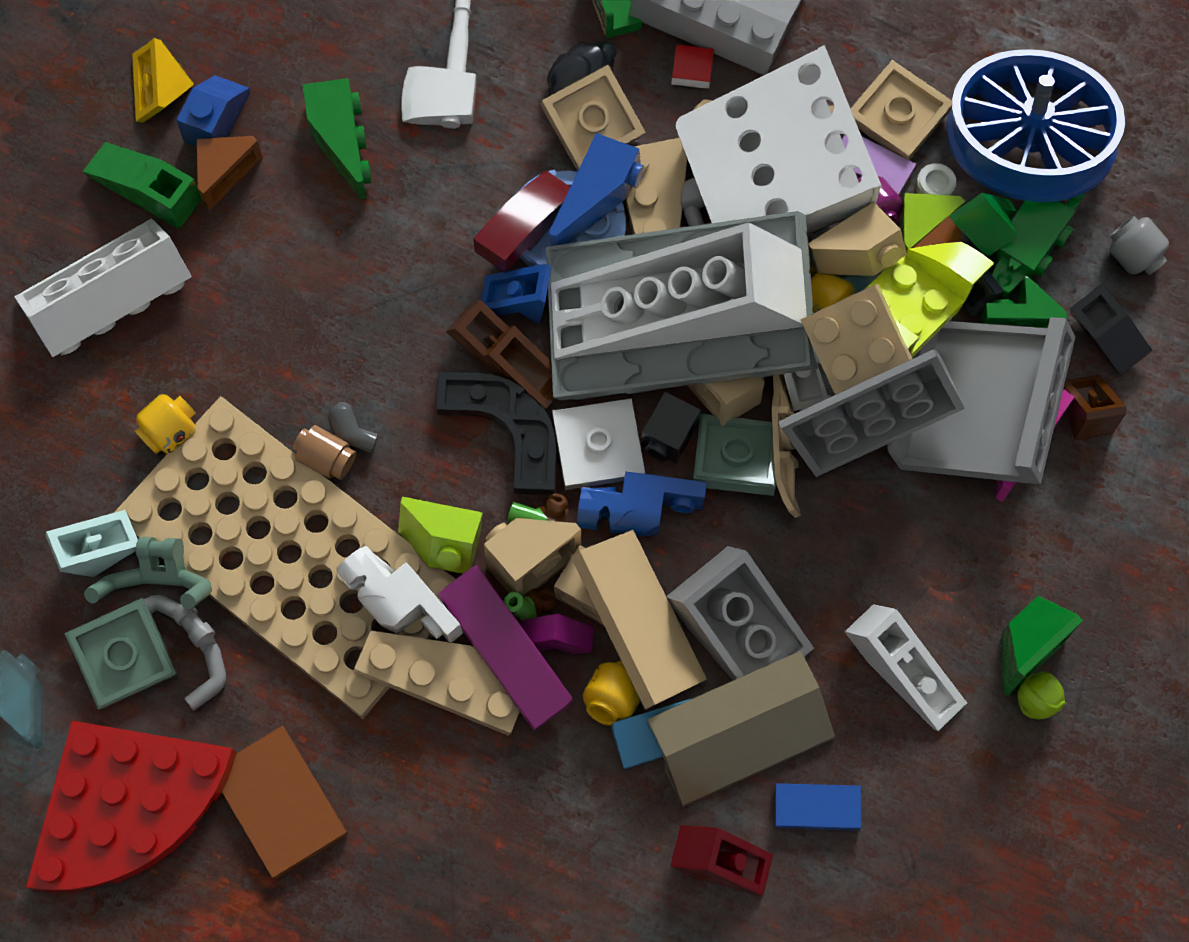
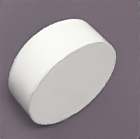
M937 163L925 166L920 171L916 181V191L918 194L952 196L956 187V177L949 167Z

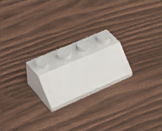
M151 218L14 297L51 356L54 357L58 354L66 355L73 352L81 345L80 341L92 334L100 335L111 330L116 324L115 321L125 315H135L149 307L151 300L163 293L164 295H169L177 292L185 285L184 281L191 278L192 275L170 236Z

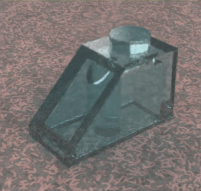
M4 649L0 653V716L38 750L44 744V686L35 677L40 670L22 653L15 659Z

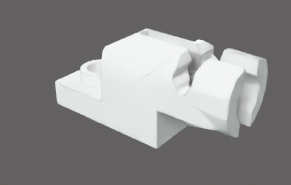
M364 546L353 552L337 567L336 572L351 590L359 589V601L382 627L398 634L424 614L425 617L421 619V622L435 639L442 635L448 642L452 643L463 634L460 623L407 562L394 571L393 568L376 556L368 546Z

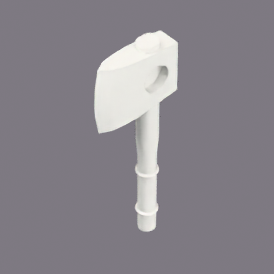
M456 0L447 69L422 66L408 68L402 91L401 109L403 122L422 125H442L445 128H459L460 124H473L477 84L476 74L465 72L471 0Z

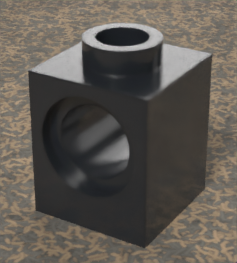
M664 392L642 431L641 446L645 447V451L653 458L660 461L668 459L677 464L699 424L701 409Z

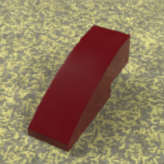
M547 170L533 179L515 194L473 238L475 253L504 273H507L527 249L531 252L551 228L570 186Z

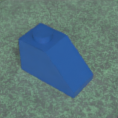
M216 75L195 86L191 90L176 120L183 141L197 147V139L228 137L251 92L250 88Z

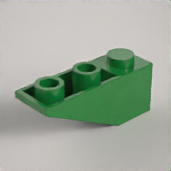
M349 78L302 84L311 137L358 197L366 199L364 184L372 183L369 161H361L360 150L367 149L364 126L356 127L355 116L362 115L359 92L351 93Z
M107 142L102 145L83 170L86 176L177 229L181 228L201 201L194 178L163 160Z

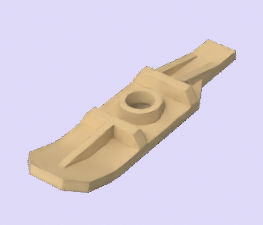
M784 374L773 375L772 428L774 474L782 500L788 511L796 518L801 516L800 508L795 498V469L799 468L798 460L790 451L794 450L795 447L778 422L793 415L794 411L786 389Z

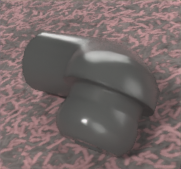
M339 402L332 406L329 410L328 421L334 435L348 442L352 447L372 453L378 434L358 427L353 414L354 410L350 404Z

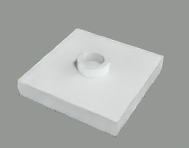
M632 398L552 411L565 490L624 481L625 471L645 474Z

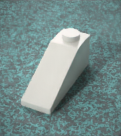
M873 604L844 631L866 661L934 730L939 731L967 704L897 609Z

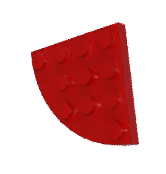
M71 721L26 888L32 891L50 893L80 892L87 888H94L111 882L113 884L119 883L160 862L196 830L197 827L195 825L205 814L212 801L218 799L230 774L236 751L230 747Z

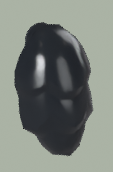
M605 40L592 43L579 42L567 53L560 54L548 72L549 96L609 65L613 72L617 52L614 44Z

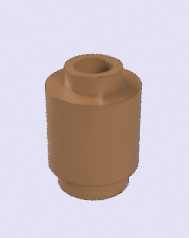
M317 425L311 427L310 430L304 428L297 436L293 445V450L297 451L296 461L329 479L335 477L342 480L351 469L357 454L356 451L350 449L348 442Z

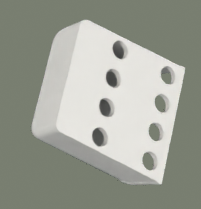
M825 45L679 117L676 121L678 135L712 223L799 211L806 215L807 232L811 233L847 219L869 204L876 203L881 183ZM826 100H830L834 103V111L832 114ZM840 134H844L848 137V144L846 148L844 146ZM854 168H857L862 172V179L860 183L858 181Z

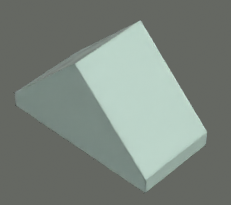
M126 510L47 531L45 534L60 572L95 577L135 552L138 541Z

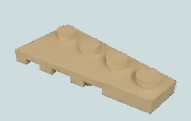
M370 630L353 670L354 673L507 736L511 734L519 714V709L474 646Z

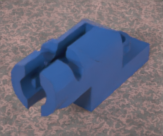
M625 471L622 492H617L616 487H582L577 525L583 529L597 531L602 519H607L609 524L608 530L613 534H624L634 530L635 535L638 536L658 535L662 505L670 506L671 510L679 513H693L695 510L703 511L707 482Z

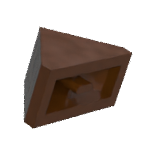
M1100 375L1065 380L1063 389L1075 396L1067 409L1074 440L1113 434L1126 415V405Z

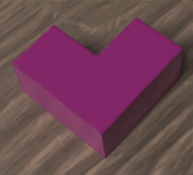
M559 614L521 620V627L538 651L557 649L572 655L592 652L593 626Z

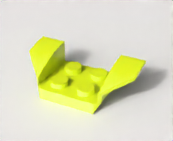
M963 242L943 243L908 249L906 256L893 266L887 267L866 287L869 288L875 284L879 285L912 358L958 313L968 298L974 283L994 264L986 256Z

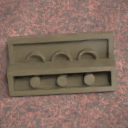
M801 651L647 719L648 727L665 760V772L682 807L688 806L835 739L820 687Z

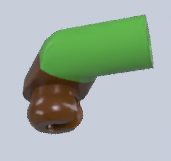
M552 494L546 503L536 509L513 502L507 520L512 522L516 518L563 522L569 511L567 508L568 501L561 494Z
M538 587L531 589L523 596L518 592L509 593L504 598V603L515 617L520 620L540 617L543 611H552L556 606V596L552 590H542Z

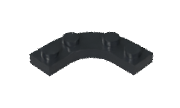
M439 372L437 415L479 416L496 421L507 430L514 441V494H555L556 440L552 423L543 406L541 407L535 399L527 394L525 388L500 376L485 373Z

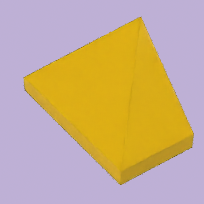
M152 39L132 54L136 122L144 123L192 87L194 83L159 39Z

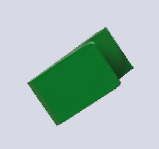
M981 193L949 215L958 228L986 256L993 254L1018 236L1015 227L1009 219L1017 211L1008 198Z
M1024 276L1018 288V304L1008 299L986 303L980 317V324L1048 328L1050 317L1067 319V312L1028 276Z

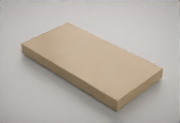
M634 530L580 550L570 556L645 709L707 679Z

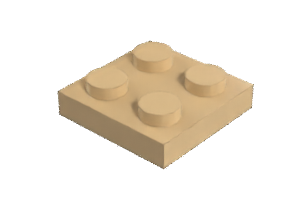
M891 60L851 107V112L860 131L886 149L910 160L951 111L952 100Z
M609 65L540 102L542 109L577 171L596 133L625 144L636 140L646 133Z
M878 284L800 319L835 395L913 359Z

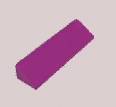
M477 565L467 570L438 593L437 596L460 623L464 634L533 731L570 706L573 702L571 695Z

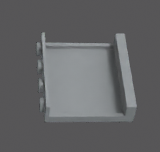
M1050 317L1048 328L949 321L914 358L933 349L938 351L965 409L887 444L888 452L900 470L1041 485L1075 341V335L1067 319Z

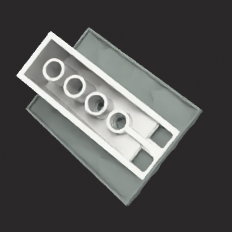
M795 211L546 247L547 264L551 266L548 298L553 398L561 401L568 399L580 400L619 393L631 394L696 383L708 384L747 377L759 378L818 369L817 355L800 320L814 313L812 312L813 300L811 275L809 273L810 262L808 237L806 235V215Z

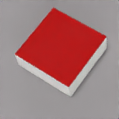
M676 45L672 85L709 89L714 49Z

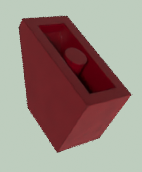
M680 825L670 867L702 881L763 896L773 854L720 828Z

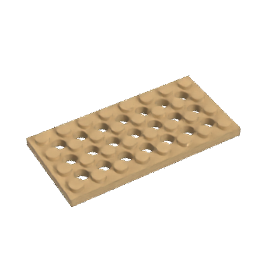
M220 396L195 423V433L176 450L168 453L115 512L126 510L137 539L140 537H154L157 541H164L166 538L181 539L184 545L185 570L202 576L211 582L212 592L209 596L363 719L390 687L354 673L353 670L346 666L347 656L353 651H362L370 630H373V626L377 621L364 605L360 611L352 614L346 613L341 609L343 599L351 594L358 595L359 589L351 590L336 572L337 567L346 559L337 553L339 543L346 539H353L359 543V549L368 546L376 556L387 563L394 571L407 562L439 600L438 593L456 579L445 570L428 567L408 541L322 474L296 461L295 453ZM230 443L236 447L234 456L228 460H219L214 457L216 448L221 444ZM253 467L264 468L267 471L266 478L259 484L247 483L245 481V474L249 469ZM196 473H204L209 476L207 486L201 490H191L187 487L189 478ZM292 491L298 496L296 503L292 507L283 509L276 506V497L281 492ZM226 497H235L240 501L237 511L229 515L221 514L218 511L220 501ZM178 503L182 506V511L178 518L172 521L160 518L161 509L166 504ZM323 515L328 519V526L322 532L312 533L306 529V523L310 517ZM265 521L270 524V532L266 537L254 539L248 535V530L254 522ZM199 527H207L212 530L210 541L204 545H195L190 540L193 531ZM288 545H295L302 550L300 558L291 564L280 561V551ZM231 551L240 552L243 555V562L238 568L227 570L221 566V560L226 553ZM328 570L333 575L332 582L325 588L313 587L310 584V578L314 572ZM260 576H269L274 579L273 589L264 595L254 593L252 591L254 580ZM294 600L303 602L306 605V609L300 618L290 620L283 616V609L288 602ZM424 614L397 634L430 640L433 637L421 622V619L425 617ZM324 625H330L337 630L336 639L328 645L318 644L314 640L316 630Z

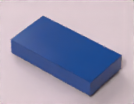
M776 783L775 828L860 831L861 786Z

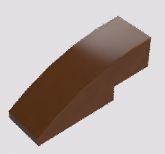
M477 300L470 303L445 331L493 374L509 379L525 388V392L535 399L541 407L543 406L544 409H547L554 401L551 360L514 325L508 327L483 301Z

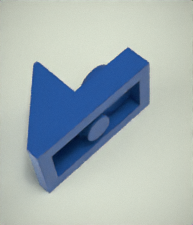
M542 264L508 271L507 273L501 272L486 275L481 301L497 316L519 312L534 323L539 324L546 301L551 266Z

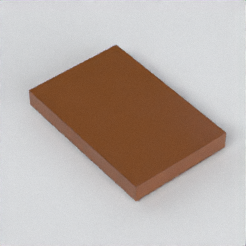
M284 726L279 727L236 753L222 793L273 880H276L348 835Z

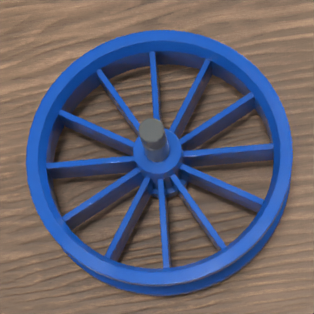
M1013 50L995 54L981 60L968 69L961 77L954 91L952 109L947 122V141L960 167L986 188L1001 195L1024 201H1061L1088 192L1108 175L1115 161L1117 148L1123 136L1125 115L1115 90L1101 75L1087 65L1053 52ZM1010 83L1016 99L998 85ZM1025 83L1037 84L1033 98L1030 97ZM1053 88L1067 93L1053 104L1050 102ZM976 94H979L990 103L971 98ZM1080 101L1089 107L1067 111ZM964 117L984 123L966 125ZM1103 125L1105 132L1086 127ZM1002 139L995 145L990 147L988 150L985 149L980 143H978L981 141ZM1015 147L1025 151L1021 165L1011 163L1001 157ZM1081 147L1101 152L1096 157H1093ZM1029 152H1039L1046 169L1025 167ZM1055 152L1074 166L1062 169Z

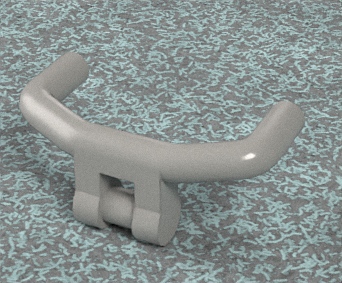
M151 595L145 598L150 613L153 614L159 611L173 618L178 625L184 628L188 633V638L196 647H199L205 656L210 679L184 698L190 708L195 711L223 689L227 680L222 654L214 639L215 631L207 622L203 623L197 616L198 610L196 607L186 609L182 604L166 596Z

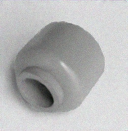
M1132 216L1110 235L1113 240L1110 244V252L1129 274L1135 275L1145 271L1150 275L1167 261L1163 254L1169 247V241L1150 218L1137 219L1135 216Z

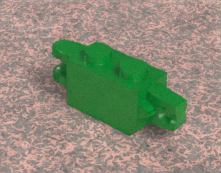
M1086 194L1070 198L1066 206L1059 201H1025L1011 220L1018 236L991 254L992 262H994L993 266H995L992 276L1004 290L1000 295L1001 297L1007 299L1020 286L1024 276L1032 279L1034 275L1040 278L1044 275L1054 259L1049 255L1055 245L1062 249L1073 233L1074 228L1069 226Z

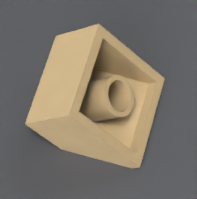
M516 518L508 525L501 523L486 536L487 542L484 543L486 567L508 594L518 592L523 596L531 589L542 586L567 566L571 559L570 556L581 545V528L576 523Z

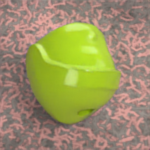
M1046 671L1030 675L1022 682L1018 689L1020 710L1031 719H1046L1055 715L1066 704L1062 685L1055 676Z

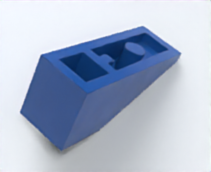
M598 133L595 134L548 233L551 246L571 243L623 202L631 187H638L644 173V165H641L639 148Z

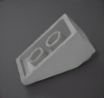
M727 546L666 596L688 630L733 681L796 652L801 651L805 657L814 649L746 550Z

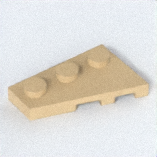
M680 138L634 146L640 149L641 165H644V173L638 187H631L625 199L633 234L680 228L681 198L687 165V156Z

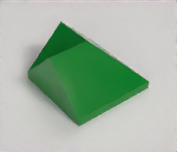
M1037 596L1008 623L1002 632V691L1007 696L1015 691L1027 677L1032 675L1067 642L1083 620L1076 613Z

